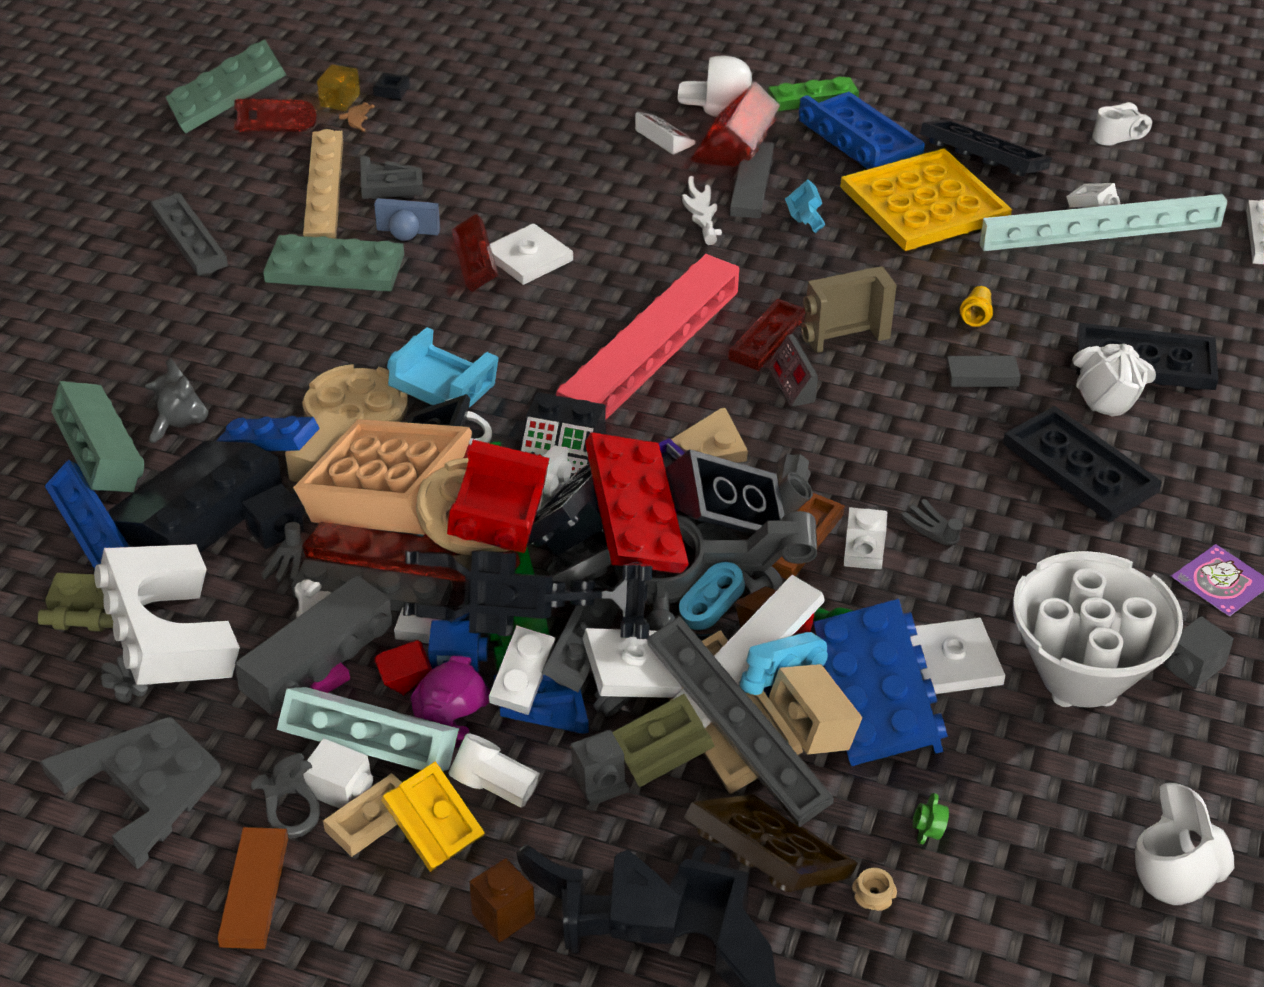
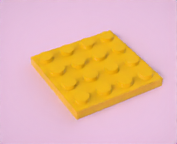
M945 148L841 177L840 187L904 251L981 229L983 218L1012 215V209Z

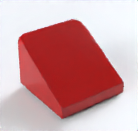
M419 640L382 652L374 657L384 685L402 695H405L432 670L423 644Z

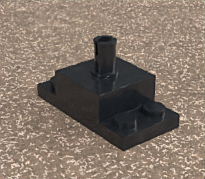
M590 464L579 469L537 511L527 546L534 543L536 547H539L546 543L556 556L592 535L597 542L607 546Z

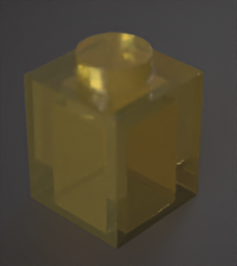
M331 64L317 81L320 107L347 111L360 95L358 69Z

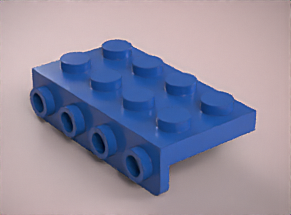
M849 91L820 103L808 95L800 98L799 121L867 169L924 153L925 142Z
M899 599L813 622L816 635L827 643L828 658L824 665L825 670L862 716L850 750H846L851 766L933 745L935 754L943 752L940 739L948 737L941 713L933 715L930 704L937 702L931 678L922 679L920 670L927 668L921 645H912L910 637L917 635L911 612L903 614Z

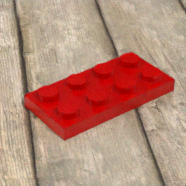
M591 432L585 440V446L611 564L623 566V564L637 561L642 564L651 565L652 570L682 574L689 563L659 443Z

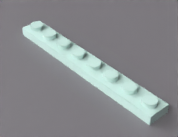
M1223 194L983 218L979 244L983 251L1216 228L1222 225L1227 200Z

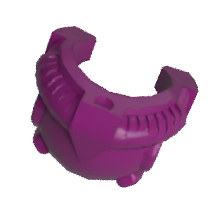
M451 656L449 662L433 668L419 681L411 695L412 710L415 717L459 729L455 747L461 746L466 734H470V731L466 726L456 725L454 720L470 715L480 707H485L489 703V694L491 692L480 674L470 665L471 658L465 656Z

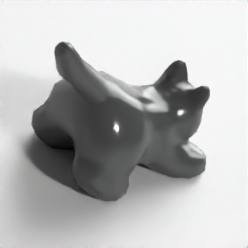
M172 358L166 361L167 373L158 376L154 381L145 385L147 390H152L155 393L153 400L157 403L159 413L149 437L150 443H156L160 440L168 426L184 428L191 424L202 423L209 414L204 404L193 391V387Z

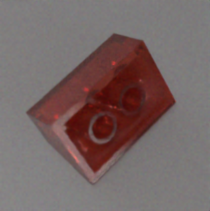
M756 82L752 83L718 114L690 159L695 163L735 167L743 159L749 161L758 152L759 148L757 146L767 137L768 133L766 131L777 120L774 115L780 105Z

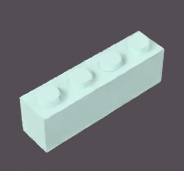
M308 687L286 689L277 726L279 731L319 742L325 738L362 754L423 770L436 761L442 771L449 770L459 730L451 726Z

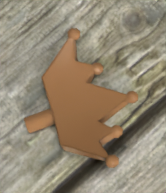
M364 102L349 108L348 113L339 114L340 120L348 119L350 127L364 132L365 128H362L361 124L367 120L365 115L375 106L373 104L368 106V103Z

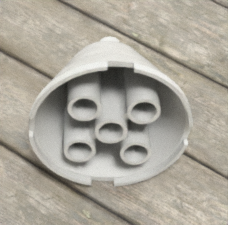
M1077 551L1045 558L1037 563L1036 569L1026 577L1022 576L1013 597V616L1046 688L1052 693V699L1056 704L1063 707H1070L1072 705L1078 707L1111 706L1116 702L1118 696L1171 656L1182 634L1183 615L1175 595L1159 577L1153 574L1149 578L1132 568V561L1122 557L1100 552Z

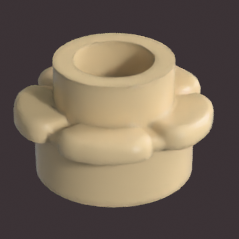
M879 868L864 870L855 879L852 890L856 893L854 895L855 901L865 909L885 910L892 905V899H895L897 896V888L893 878L888 872Z

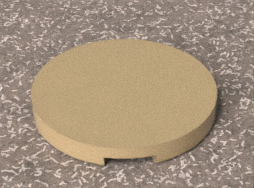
M354 364L333 368L317 376L309 384L310 388L306 392L302 404L304 416L314 417V419L325 410L354 420L401 422L408 409V395L388 385L389 370L378 367L376 370L354 368Z
M468 458L446 462L443 468L435 471L422 481L417 495V517L422 529L435 543L449 551L472 556V551L478 550L508 551L497 546L464 540L447 534L450 508L456 502L467 469Z

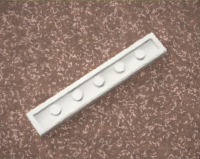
M791 575L714 657L739 685L742 673L748 671L749 664L746 659L750 647L793 636L825 602L823 593ZM683 688L673 699L685 694L703 723L704 728H706L711 721Z

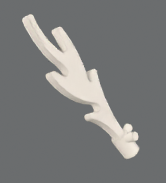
M689 176L688 190L693 199L683 194L682 202L693 213L692 221L703 229L702 234L705 243L713 245L717 241V235H722L721 229H714L712 227L713 222L711 221L714 213L717 211V204L709 206L711 197L710 186L705 185V191L699 192L694 186V177Z

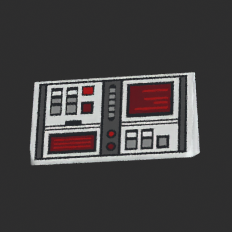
M636 112L635 130L674 155L695 145L696 141L658 116L642 112Z

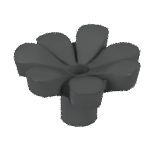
M123 655L117 657V666L107 662L101 667L102 686L114 689V695L120 702H129L132 699V694L136 696L145 695L148 689L147 686L153 685L136 684L131 669H126L124 666Z

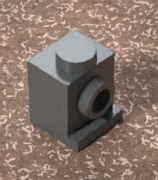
M610 729L571 743L573 776L589 806L629 792V786L625 781L624 753Z

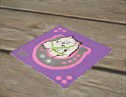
M1217 544L1171 575L1172 578L1229 617L1264 591V575Z

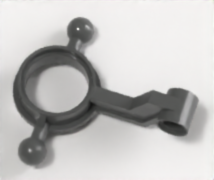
M794 511L784 515L781 521H767L748 540H703L700 530L693 522L676 514L682 539L692 547L696 558L692 566L680 575L670 578L651 577V580L645 581V584H648L647 601L644 602L653 603V611L646 618V623L650 624L649 631H658L673 621L675 617L669 611V604L679 602L703 574L717 563L731 562L743 571H766L781 557L795 564H803L815 559L817 556L815 517L808 512ZM614 565L615 575L619 582L623 579V566Z

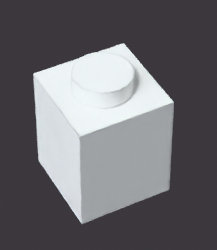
M323 738L307 760L311 763L312 768L303 774L306 784L317 800L340 809L372 787L373 776L371 775L368 756Z

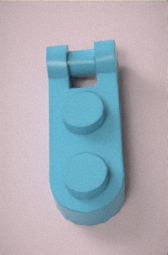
M806 632L752 646L746 659L749 664L748 671L742 673L739 686L746 693L760 695L763 693L764 687L774 684L779 668L817 664L824 666L828 658L827 643L814 633Z

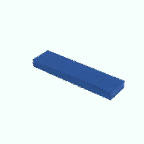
M68 460L49 480L45 488L95 569L97 564H101L104 548L129 547L96 492L90 489L79 465Z

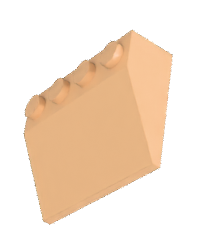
M357 419L293 488L311 522L424 535L425 531L419 523L416 511L419 487L424 479L443 468L446 462L464 458L472 431L470 427Z

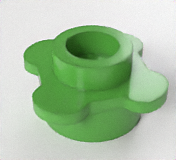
M932 793L927 804L920 803L915 810L913 828L919 830L917 836L919 844L923 845L927 837L936 840L941 839L946 830L949 809L945 805L938 804V794Z

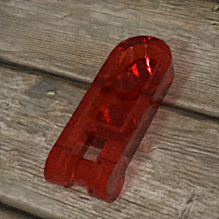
M272 99L234 100V110L237 111V120H234L235 131L304 132L312 129L317 121L316 109L308 101ZM249 111H257V120L249 119Z

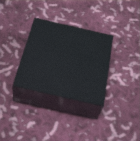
M382 73L373 86L374 96L401 100L410 87V78L403 75Z

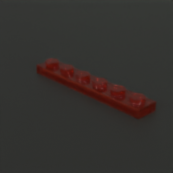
M320 522L302 545L305 556L308 558L465 582L463 574L448 567L405 564V551L455 553L441 547L428 537ZM508 550V551H506V552H510V553H516V569H517V567H518L519 564L521 563V562H520V559H519V556H518V552H517V551H513V550Z

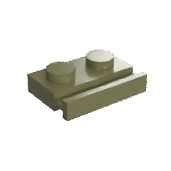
M685 694L612 732L624 753V762L639 788L715 747L711 736L707 733Z

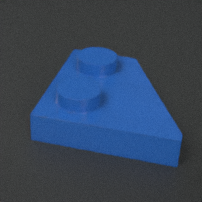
M543 675L529 715L498 706L500 717L582 734L589 733L588 718L581 690L576 692L567 686L556 683L546 675Z

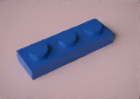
M314 417L237 418L226 426V431L216 441L251 442L266 451H299L320 428Z

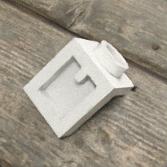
M1115 183L1083 184L1067 196L1069 208H1089L1120 204Z

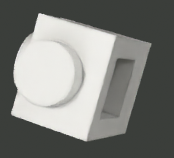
M849 507L844 566L882 570L887 511Z

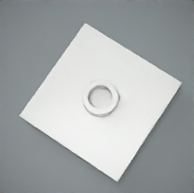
M534 223L484 246V256L523 285L573 261V251Z
M981 618L915 626L917 635L910 637L912 645H921L927 668L920 670L923 680L931 678L935 694L1004 685L1005 673Z
M585 629L583 642L600 696L674 698L682 690L680 683L648 646L647 639H637V637L621 638V629ZM649 631V636H651L656 631Z

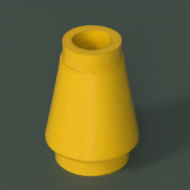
M975 287L962 302L960 315L966 324L979 327L991 320L993 308L991 292L987 287Z

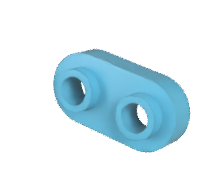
M731 562L717 563L711 566L682 597L679 603V611L682 619L691 629L704 630L710 628L742 595L745 589V581L741 569ZM724 585H730V586H729L728 588H726V589H722V588H721V587H723Z

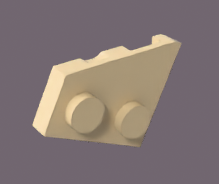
M726 407L720 408L671 439L684 452L691 449L737 463L747 461L748 450Z

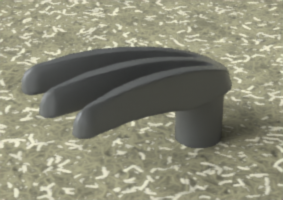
M925 499L921 503L928 516L915 504L910 505V510L917 519L907 512L901 513L902 519L912 528L940 544L951 546L960 540L959 534L963 527L962 522L955 518L947 521Z
M289 522L285 524V540L278 547L272 560L262 572L264 580L268 579L280 565L275 576L279 583L284 578L292 558H294L290 576L292 582L294 581L300 568L303 547L299 523Z

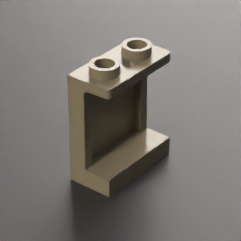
M880 266L808 281L807 296H804L803 299L805 323L801 325V333L806 343L809 342L815 353L823 352L824 339L870 330L877 341L890 339L897 285L884 267Z

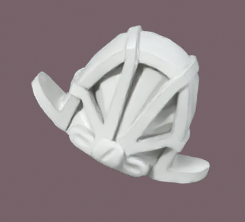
M1127 344L1087 347L1076 353L1072 359L1073 364L1081 368L1076 387L1080 389L1086 404L1092 411L1110 415L1111 417L1127 412L1141 395L1145 384L1152 383L1156 378L1153 366L1139 358V354L1132 346Z

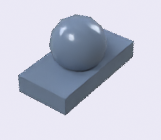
M376 199L374 206L378 231H390L396 239L401 241L411 240L417 234H439L440 218L438 203Z

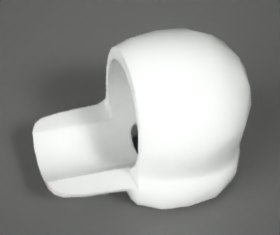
M725 55L710 57L708 81L681 82L678 89V102L702 106L705 113L714 117H736L742 115L747 110L750 101L749 95L752 85L750 68L745 62L736 57Z
M1164 783L1160 786L1163 812L1161 820L1144 830L1138 837L1135 848V864L1139 879L1149 894L1164 903L1184 905L1202 898L1216 883L1225 881L1234 869V855L1230 840L1224 830L1211 824L1206 804L1200 795L1187 786L1177 783ZM1189 830L1196 832L1202 838L1201 843L1196 848L1191 842Z

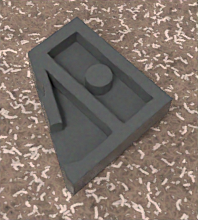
M360 156L362 199L371 198L376 200L377 198L383 199L386 197L411 198L423 195L422 168L409 165L403 166L391 161H386L384 163L385 166L371 164L370 157Z
M587 538L560 555H554L552 563L547 569L549 575L552 576V581L565 582V587L571 585V580H581L585 577L587 580L603 575L608 570L607 566L611 565L608 546Z

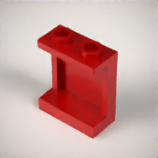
M473 440L469 450L467 469L456 502L450 508L447 534L464 540L497 546L504 550L525 553L544 490L550 458Z

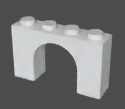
M196 544L104 548L101 564L95 566L94 579L96 587L102 588L106 614H111L114 621V638L116 641H121L124 666L126 669H131L136 684L232 678L240 647L229 621L175 623L153 615L144 607V605L156 601L200 599L207 569Z

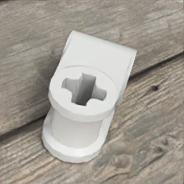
M1131 102L1101 107L1098 110L1092 138L1095 142L1102 145H1115L1129 140H1138L1148 134L1152 127V120L1146 114H1140L1137 106Z

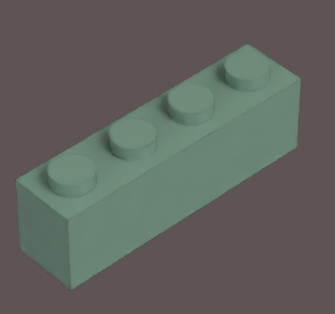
M60 381L51 412L90 489L134 492L137 480L142 477L144 472V460L135 448L132 438L129 437L121 418L118 417L111 400L108 399L102 386Z

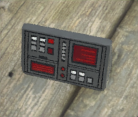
M793 334L788 335L770 360L769 369L790 406L814 403L816 400L818 375Z

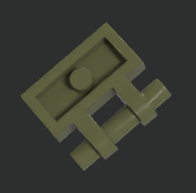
M55 574L45 599L48 609H40L38 612L39 625H52L55 630H68L70 626L88 627L89 631L102 632L104 628H113L114 621L111 614H106L104 594L102 588L96 587L94 574Z

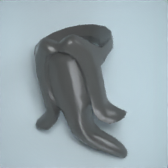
M300 753L279 761L273 767L271 778L263 774L257 776L251 783L252 790H264L267 819L272 828L287 829L288 838L302 837L311 832L318 823L320 816L319 801L306 784L303 776L306 771L312 768V765L309 761H305ZM298 792L310 805L309 817L300 825L286 826L276 816L278 799L286 793Z

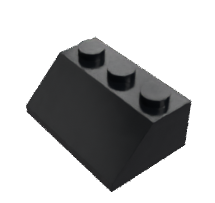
M691 449L665 468L674 507L697 520L754 534L767 521H781L785 515L777 474Z

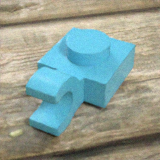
M807 179L786 197L785 201L791 216L799 223L801 221L805 225L809 223L813 232L817 233L825 226L824 220L816 211L823 203L816 186Z

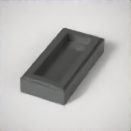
M947 356L946 368L951 387L1019 386L1021 377L1015 356Z

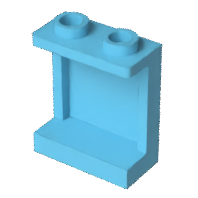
M428 327L417 336H413L400 350L392 353L387 364V369L389 370L388 385L431 405L467 394L471 399L470 408L495 385L498 356L486 352L477 361L471 363L435 347L432 343L434 330Z

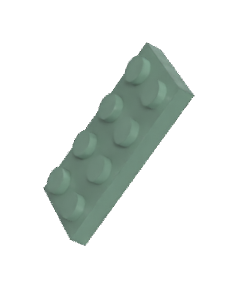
M264 39L259 43L250 45L237 56L224 60L221 65L213 70L200 74L187 85L174 89L171 94L166 96V99L179 125L186 134L286 76Z
M279 235L263 271L264 280L267 283L392 292L404 256V244L392 243L390 241L333 239L325 236Z

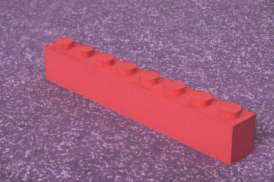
M705 254L700 260L692 264L688 271L678 280H674L671 286L663 294L657 296L653 303L642 313H639L625 329L620 330L612 341L605 347L600 348L597 354L587 364L582 365L574 376L566 383L561 384L556 392V396L606 404L607 419L738 293L739 266Z

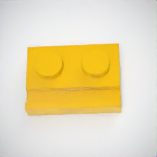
M436 761L401 783L391 792L384 794L381 798L430 872L485 834Z

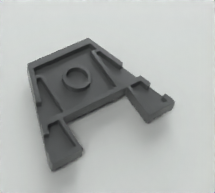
M171 716L41 761L43 772L64 794L100 771H105L145 812L144 815L112 835L115 847L136 869L143 866L149 859L148 852L156 842H163L172 832L171 825L184 810L189 812L222 774L219 762Z

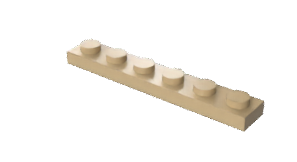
M324 129L314 131L312 134L303 236L305 237L325 236L333 239L337 237L343 154L342 131Z

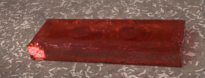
M475 214L451 230L464 281L471 292L498 276L484 222L478 214Z
M776 299L729 350V360L759 371L781 346L786 337L791 335L805 319L804 308L781 299Z

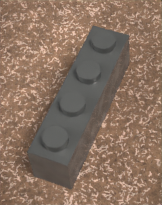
M354 576L236 661L235 667L239 690L270 715L275 714L282 708L287 688H309L314 682L324 680L330 670L337 664L353 658L361 648L376 637L386 633L388 628L392 626L390 598L360 576Z

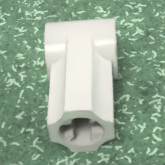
M467 733L448 774L469 787L476 789L484 788L519 807L525 806L537 786L540 773L500 753L501 749L489 740Z

